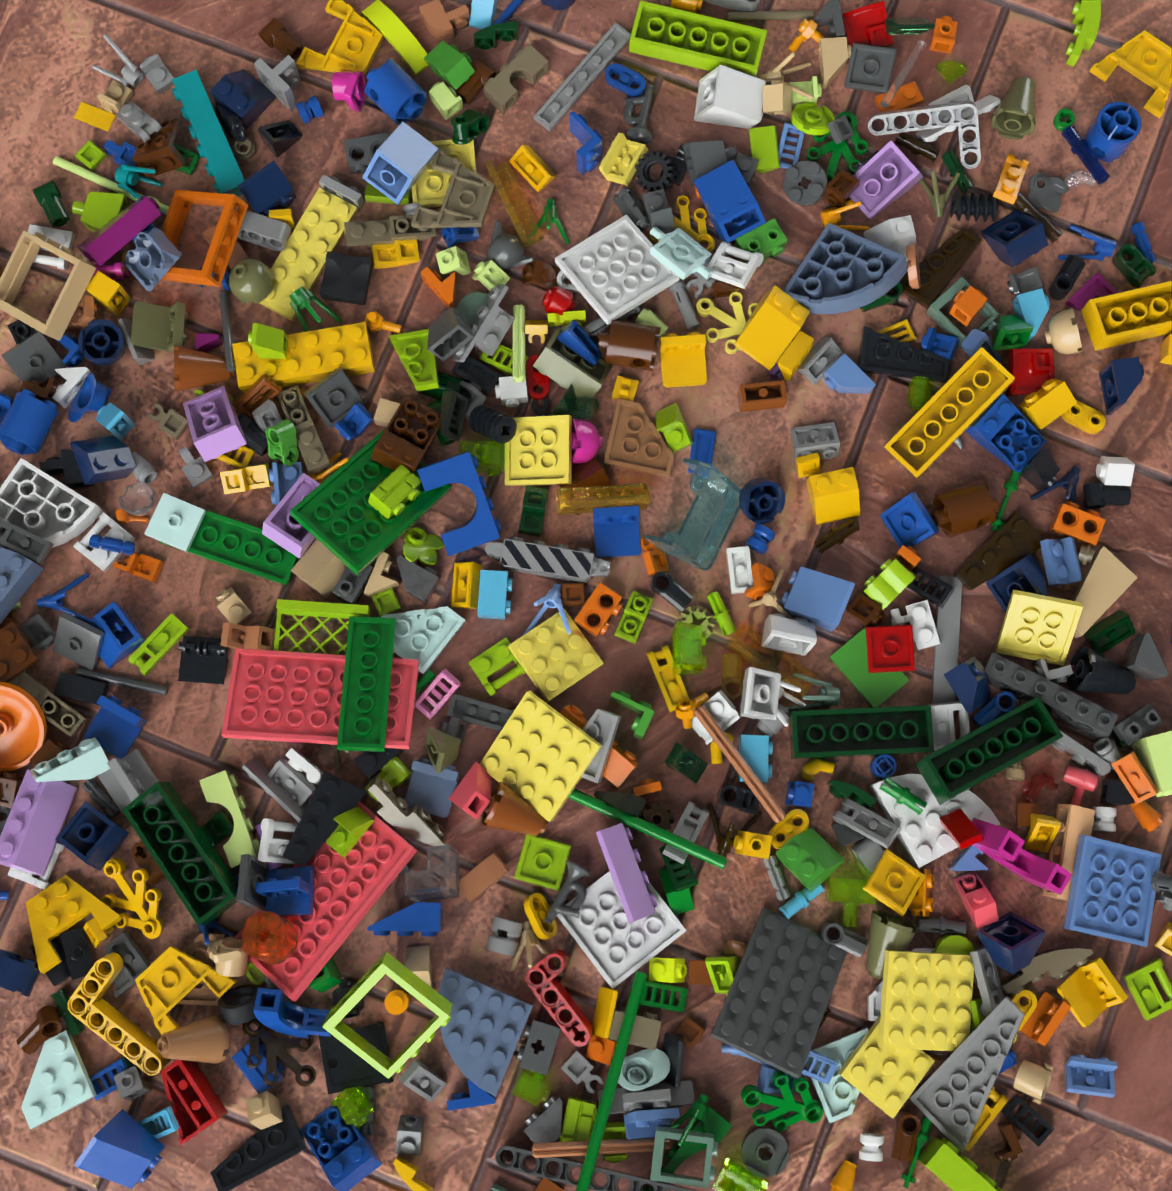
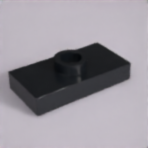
M468 355L463 363L457 362L452 369L453 373L470 383L472 381L482 388L481 391L489 396L494 390L495 385L498 384L499 377H502L470 355Z
M83 927L59 934L71 979L75 980L86 976L94 963Z

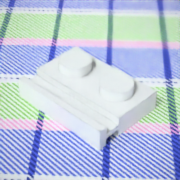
M722 690L703 704L723 731L742 717ZM696 716L692 718V728L700 737L702 736L706 741V745L713 741L712 737Z

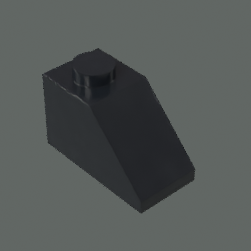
M1044 447L1021 470V476L1040 491L1045 486L1050 488L1058 479L1055 477V474L1059 471V468L1049 450Z

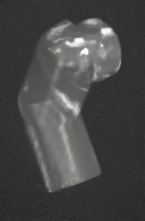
M1076 170L1068 174L1064 182L1068 188H1074L1082 183L1093 187L1097 176L1082 170Z

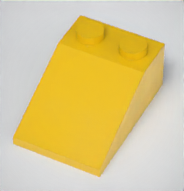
M774 285L762 296L734 345L770 371L798 333L810 311Z

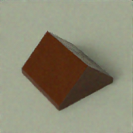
M594 457L586 463H578L572 466V484H556L577 516L615 492L604 468Z

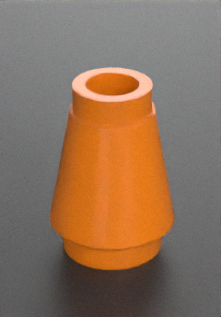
M1142 801L1138 804L1134 802L1130 805L1143 830L1146 829L1150 833L1164 822L1161 819L1162 815L1147 802Z

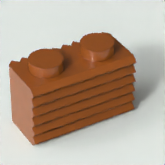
M784 380L768 381L767 383L764 381L758 384L755 382L749 385L747 383L745 385L741 384L737 393L740 412L784 408L787 402Z

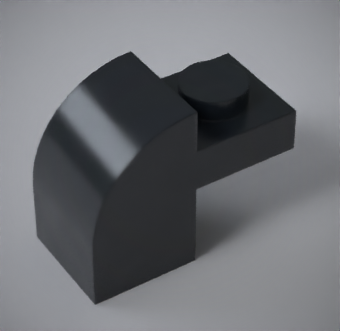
M61 450V459L60 457H50L45 462H39L40 470L49 476L64 473L65 483L71 489L94 486V483L85 485L72 450Z
M1103 780L1100 803L1121 806L1135 802L1122 780Z

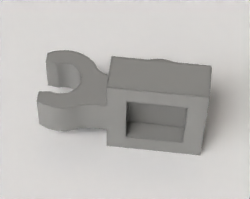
M186 446L178 450L187 464L181 469L194 488L214 477L202 457L195 460Z

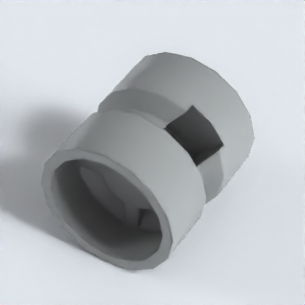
M494 916L491 926L493 935L488 937L485 949L515 957L518 946L515 940L520 937L523 924ZM504 931H507V938L502 936Z

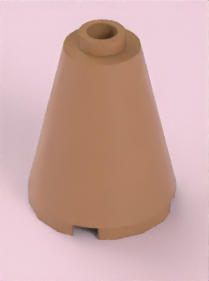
M210 1015L163 1033L157 1042L158 1052L168 1059L212 1064L222 1063L226 1056H223L224 1050L229 1048L227 1026L225 1022H220L218 1019L221 1017L220 1015Z

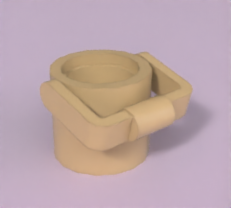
M233 937L210 941L207 953L210 959L216 963L215 971L218 974L227 977H239L246 974L249 953L248 942L234 939Z
M1023 1060L1015 1078L1014 1089L1030 1095L1033 1102L1041 1104L1051 1082L1053 1066L1043 1063L1041 1067Z

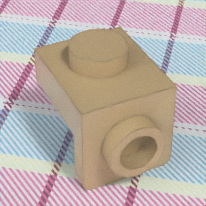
M232 587L223 589L216 595L214 603L230 623L238 624L252 613Z

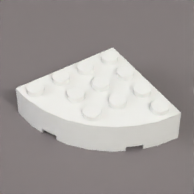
M20 458L0 487V518L51 542L53 547L62 545L79 536L103 512L98 505ZM3 528L2 532L0 533L1 537H3V535L5 534L6 529ZM0 545L1 548H5V549L11 550V549H9V548H6V547Z
M905 774L890 777V779L902 787H908L914 795L928 802L925 808L916 803L917 806L923 809L920 815L903 803L900 805L896 802L897 799L880 790L881 784L891 788V786L883 782L884 780L869 786L887 820L900 827V832L896 837L914 868H920L958 847L942 826L939 817L961 808L971 822L973 818H977L997 826L1000 825L991 809L969 790L939 805L921 774Z

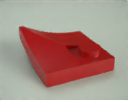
M884 1L842 14L845 36L847 37V44L851 45V52L853 43L879 47L894 45Z
M1053 348L1009 350V373L1015 377V381L1008 387L1006 397L1029 395L1040 390L1046 381L1055 379Z

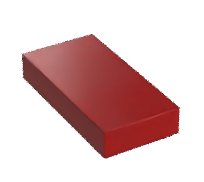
M961 808L939 817L942 826L960 849L983 840L981 833Z

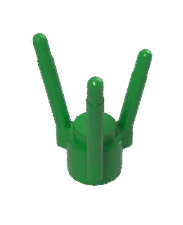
M302 286L289 296L292 300L290 305L295 310L304 332L309 331L299 307L301 310L307 308L316 321L321 322L320 317L310 305L312 303L311 299L339 323L342 322V319L314 296L310 289L306 291Z

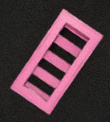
M442 670L415 702V707L431 720L459 689L462 683L448 670ZM443 678L453 686L451 689L441 681ZM437 685L447 693L445 696L435 688ZM433 693L441 701L439 703L436 702L429 694ZM425 699L435 707L433 710L423 703Z

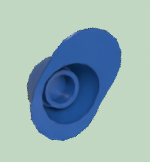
M89 374L69 407L68 419L70 422L78 421L85 412H98L106 405L111 389L96 381L94 374Z

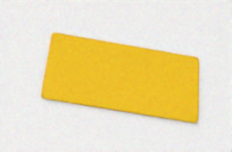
M81 102L74 119L109 131L116 115Z

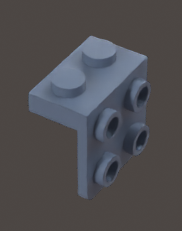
M420 758L419 762L413 760L411 767L413 772L405 797L408 805L407 808L416 803L420 808H425L429 814L443 818L448 817L452 802L448 798L456 789L460 773L455 771L456 767L449 765L441 773H436L430 760Z

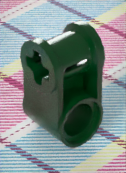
M467 109L458 116L451 118V125L454 129L453 143L458 145L468 144L473 139L487 132L490 125L489 116Z
M1132 244L1122 246L1113 255V265L1124 275L1129 284L1135 288L1141 287L1142 282L1147 277L1153 276L1156 273L1154 265ZM1122 253L1128 256L1129 261L1123 258Z

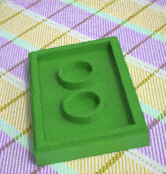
M865 628L829 657L872 708L880 706L909 681L903 672L868 673Z

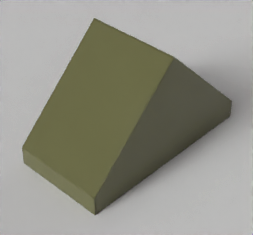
M428 727L424 747L435 772L441 773L457 760L461 740L433 727Z

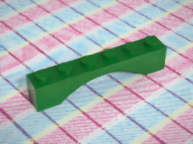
M707 1104L708 1132L714 1134V1141H717L719 1144L732 1127V1124ZM696 1119L690 1131L703 1132L702 1122ZM684 1141L682 1146L677 1145L676 1148L672 1146L664 1157L667 1160L661 1167V1172L673 1174L686 1159L705 1149V1144ZM650 1184L647 1187L643 1185L642 1191H654V1188Z

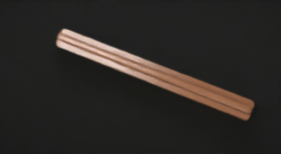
M703 705L698 707L694 711L695 716L776 823L782 821L786 814L706 707Z
M655 1138L602 1140L598 1155L653 1152ZM665 1138L663 1151H669L672 1146L671 1139ZM589 1140L534 1143L532 1145V1155L535 1158L586 1155Z

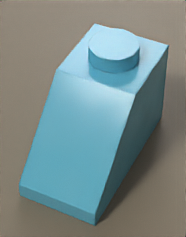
M472 0L469 27L483 29L491 26L499 0Z
M1042 288L1019 294L1012 301L1016 316L1034 327L1028 342L1035 336L1049 310L1050 301L1048 296L1044 295Z
M112 403L103 406L95 418L99 424L120 441L136 425L123 411Z

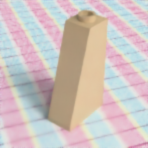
M1105 546L1094 553L1092 561L1089 563L1082 581H1080L1071 601L1082 602L1083 605L1073 636L1075 638L1083 636L1138 578Z

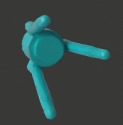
M123 164L115 172V180L119 182L118 187L126 190L136 199H139L141 196L129 186H135L138 180L159 187L163 186L160 182L139 176L136 173L155 174L156 170Z

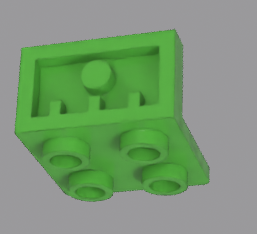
M623 691L612 692L610 701L642 715V717L637 715L631 729L635 731L633 737L642 740L655 712L651 710L652 706L641 700L638 703L630 700L631 696Z

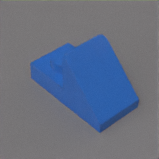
M468 1079L470 1095H466V1092H457L451 1094L452 1098H448L446 1101L447 1109L451 1111L495 1104L496 1097L482 1090Z

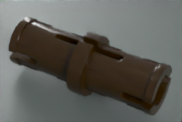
M905 132L899 133L895 144L911 150L912 154H919L932 162H935L936 156H938L941 150L923 142L922 138L919 137L917 139Z
M851 518L838 528L830 529V533L814 541V545L823 554L834 545L843 543L845 538L859 531L860 528L857 523L854 525L856 521Z

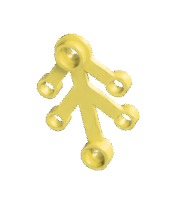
M732 292L729 297V303L733 307L735 319L714 307L711 299L701 298L698 300L696 312L699 316L708 317L711 315L729 326V328L720 330L716 328L708 329L706 332L708 342L715 343L718 339L740 335L746 325L741 305L743 300L741 293ZM737 296L740 301L734 302L732 297ZM707 303L709 308L704 309L701 304ZM752 303V304L749 306V308H748V315H749V316L752 315L751 308H756V306L758 305V303ZM714 332L717 337L710 338L708 334ZM734 339L728 340L725 344V351L728 354H735L741 350L737 346H735L734 350L728 348L729 344L736 342Z

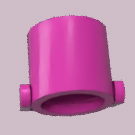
M334 72L332 90L335 100L346 101L351 110L361 112L367 96L364 92L366 81L363 72Z

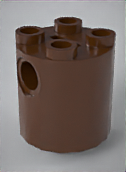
M612 320L611 324L601 331L598 349L605 358V364L653 371L661 327Z
M983 479L935 495L931 517L936 526L941 528L946 536L952 538L994 523L996 521L995 511L999 510V506L995 497L991 498L988 484Z

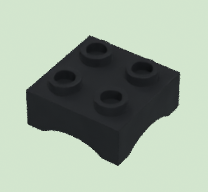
M327 251L325 270L319 292L321 298L365 306L373 266L372 259L370 257H353Z

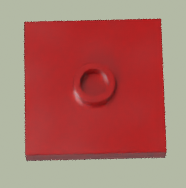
M912 625L865 628L868 673L915 671Z

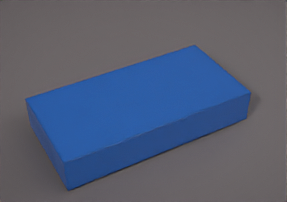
M694 428L692 438L694 444L691 445L688 473L710 476L716 431Z

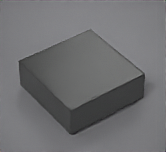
M845 115L827 124L836 144L854 136Z

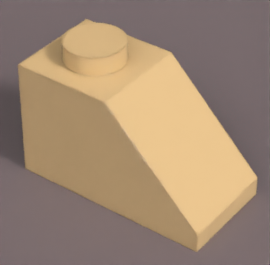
M847 37L820 39L818 58L822 89H826L845 68L847 60L851 57V45H847Z

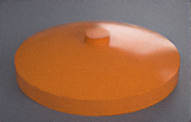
M0 682V771H12L30 763L33 755L43 746L47 735V724L40 705L28 692L13 684Z

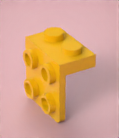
M690 332L685 336H678L675 333H670L660 338L663 386L670 388L705 385L707 383L705 360L706 334Z
M1101 958L1088 961L1079 966L1057 987L1058 993L1064 1002L1071 1006V1012L1082 1027L1089 1026L1107 1007L1123 1003L1128 998Z

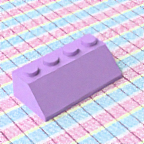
M27 769L0 836V865L44 877L58 841L56 838L63 829L78 788L63 781L36 782L30 770Z
M623 823L596 832L628 922L632 923L656 913L654 908L658 904L654 894H649L646 885L650 883L646 872H640L637 863L641 862L637 848L632 850L629 841L633 840L629 827H624Z

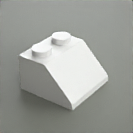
M774 613L769 615L764 622L761 647L805 656L817 642L814 623H809L806 619H789L783 614Z
M748 667L745 670L740 716L752 719L776 720L781 674L754 667Z

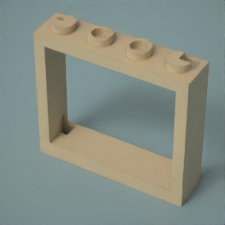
M23 231L0 278V309L39 332L60 341L96 268L88 264V258L78 253L74 257L75 252L63 245L59 249L61 244L48 238L46 242L47 237L38 232H35L33 235ZM40 247L74 264L47 322L40 320L13 304Z

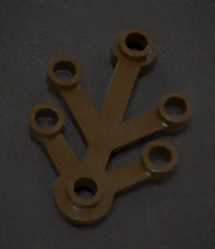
M257 1018L242 1023L243 1033L249 1037V1056L246 1059V1064L249 1068L255 1069L262 1062V1057L259 1054V1039L266 1045V1073L263 1076V1081L266 1085L272 1086L279 1079L276 1069V1056L296 1075V1082L300 1086L306 1087L313 1083L316 1078L315 1069L310 1065L301 1066L284 1049L297 1048L300 1052H306L312 1045L309 1037L273 1038L267 1031L275 1030L268 1028ZM250 1024H256L258 1029L252 1030ZM300 1041H306L308 1046L302 1047ZM251 1057L257 1058L258 1063H257V1064L251 1063L250 1058H251ZM267 1074H273L275 1080H268ZM301 1074H306L308 1076V1080H302Z

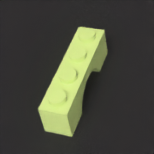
M224 770L199 780L206 801L223 805L230 811L233 817V833L230 839L223 845L230 867H240L241 855L249 854L257 859L260 841L258 838L254 839L252 833L254 825L251 818L246 817L244 809L247 806L243 796L238 795L236 787L239 784L235 774Z

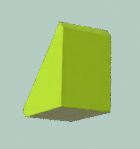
M738 956L707 957L705 963L715 993H728L738 968Z

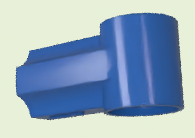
M1007 691L997 693L971 719L980 728L1012 711L1016 707V697ZM1001 696H1005L1009 701L1005 709L999 705Z

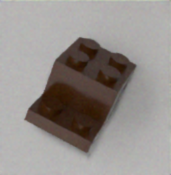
M12 611L0 624V682L6 683L40 660L32 649L33 643L19 628L21 624Z

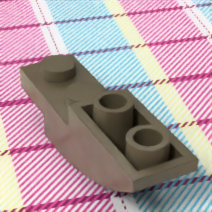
M414 215L389 216V220L344 222L346 246L367 245L368 249L372 245L394 244L395 240H425L435 237L436 230L435 228H413L411 222Z
M298 385L278 393L277 396L287 420L291 421L296 428L297 444L310 475L331 467L325 448Z
M22 672L8 682L28 692L40 705L45 719L70 737L86 719L58 695L25 672Z
M376 776L370 781L368 790L380 802L377 813L400 832L417 841L440 848L445 845L447 836L444 828L439 824H435L430 819V814L425 808H420L415 803L408 809L406 801L400 796L397 797L392 792V787L386 780H381Z
M1075 947L1056 948L1038 952L1034 955L1030 965L1001 982L1002 991L1006 994H1018L1025 989L1023 985L1030 981L1034 983L1042 979L1044 972L1048 977L1060 979L1069 973L1068 969L1076 965L1079 967L1088 962V957L1093 952L1091 949Z

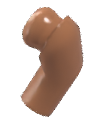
M729 940L723 945L722 949L724 954L728 956L733 954L742 959L747 945L736 940Z

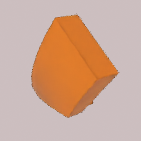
M133 553L129 555V558L121 562L117 561L112 565L117 569L156 584L164 562L144 554L138 555Z

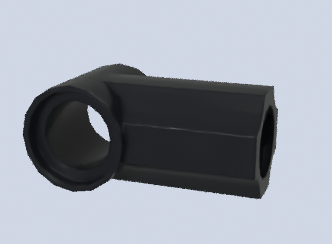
M1068 255L1049 286L1048 293L1051 298L1063 300L1069 294L1086 265L1081 257ZM1057 284L1062 285L1065 289H1060Z
M241 413L238 416V420L247 445L261 456L267 454L268 442L266 434L258 429L251 419Z
M1103 483L1083 485L1085 509H1100L1105 506L1130 504L1131 489L1129 486H1104Z
M666 572L657 573L651 580V590L663 597L680 613L694 598ZM656 579H665L667 587L664 589L658 588Z

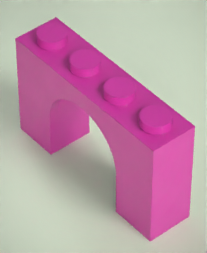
M973 818L972 823L981 833L983 839L973 844V846L1025 882L1059 895L1063 893L1072 876L1070 872L1057 863L1040 858L1022 849L1025 841L1012 831Z

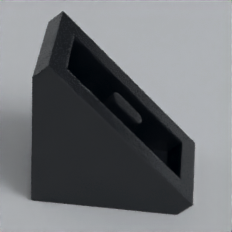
M289 120L260 126L258 129L263 143L277 158L303 136Z

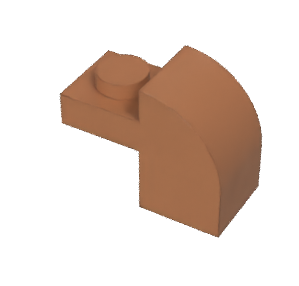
M433 0L419 7L420 16L427 31L438 39H453V29L465 27L470 20L466 4L447 13L440 0Z
M84 295L81 298L66 330L85 329L89 325L88 323L96 320L97 306L94 304L93 296Z
M223 623L221 646L230 647L232 650L236 648L273 651L275 629L263 626Z

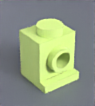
M437 82L432 86L429 91L430 100L445 120L463 109L462 98L460 96L457 97L456 92L451 86L447 87L444 82Z

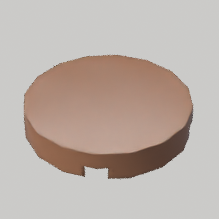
M916 244L907 245L906 259H908L909 284L912 289L920 288Z

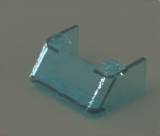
M684 458L683 462L694 471L690 480V489L696 495V498L678 534L669 531L662 538L649 534L645 538L664 553L697 569L707 571L712 567L740 510L739 494L741 489L712 464Z

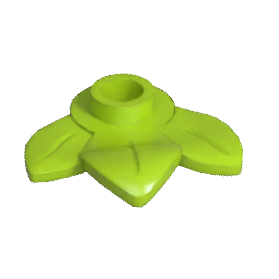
M413 527L406 532L404 537L406 543L402 549L405 558L410 562L419 559L424 564L435 565L437 562L436 550L444 547V543L437 536L426 534L419 527Z

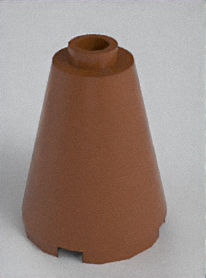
M174 346L175 391L229 381L230 376H234V371L229 372L226 369L225 357Z
M499 782L493 789L491 801L486 809L487 813L483 811L480 824L487 827L531 836H537L539 833L543 834L548 824V821L528 801L503 782Z

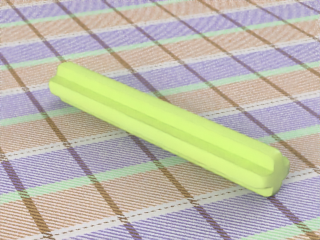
M521 304L514 305L513 317L515 318L513 321V380L516 383L525 381V309Z

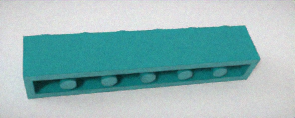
M197 70L172 79L175 86L172 92L176 101L181 100L183 104L180 110L184 119H189L191 122V126H188V129L193 139L197 138L200 143L196 147L201 158L206 157L208 163L205 164V168L209 176H214L216 183H213L216 193L241 196L238 185L244 182L245 179Z

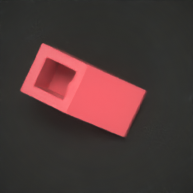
M475 762L448 799L477 820L491 801L492 777L487 774L483 766Z
M976 871L954 879L967 914L977 929L999 921L996 902Z

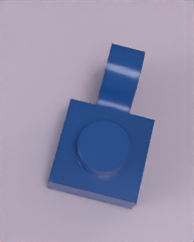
M107 140L103 147L107 149L106 153L115 157L114 162L116 164L139 167L133 160L136 147L127 142H124L121 147L113 141Z

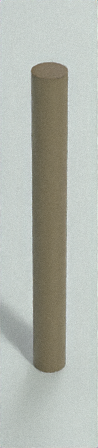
M814 10L727 12V21L814 19Z

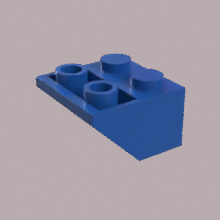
M112 602L97 613L89 623V625L105 632L99 656L109 669L139 648L146 640L122 606L116 602Z

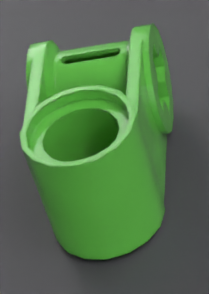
M285 419L266 430L268 455L273 460H281L285 465L292 466L296 463L299 456L296 428L291 421Z

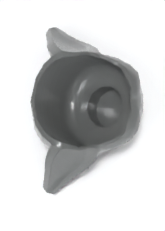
M496 220L491 244L486 252L487 260H492L503 271L524 263L533 262V257L524 255V248L520 240L511 233H504L500 220Z

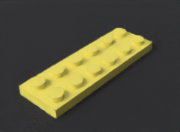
M319 187L289 237L285 249L281 251L271 268L275 276V280L272 278L271 283L273 289L267 298L259 304L294 321L297 315L290 305L292 300L289 296L302 286L306 291L313 289L325 268L327 251H335L345 234L344 222H352L358 212V207Z

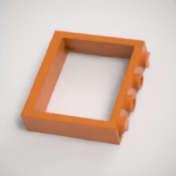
M175 190L161 229L175 247H177L191 204L223 207L202 270L171 267L161 280L220 287L248 204L235 194Z

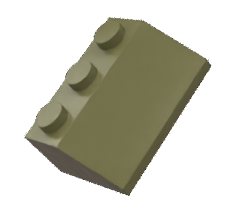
M558 327L533 367L541 374L550 377L560 387L569 390L579 400L589 404L603 385L613 365L605 364V359L600 357L597 364L592 365L556 338L561 331Z

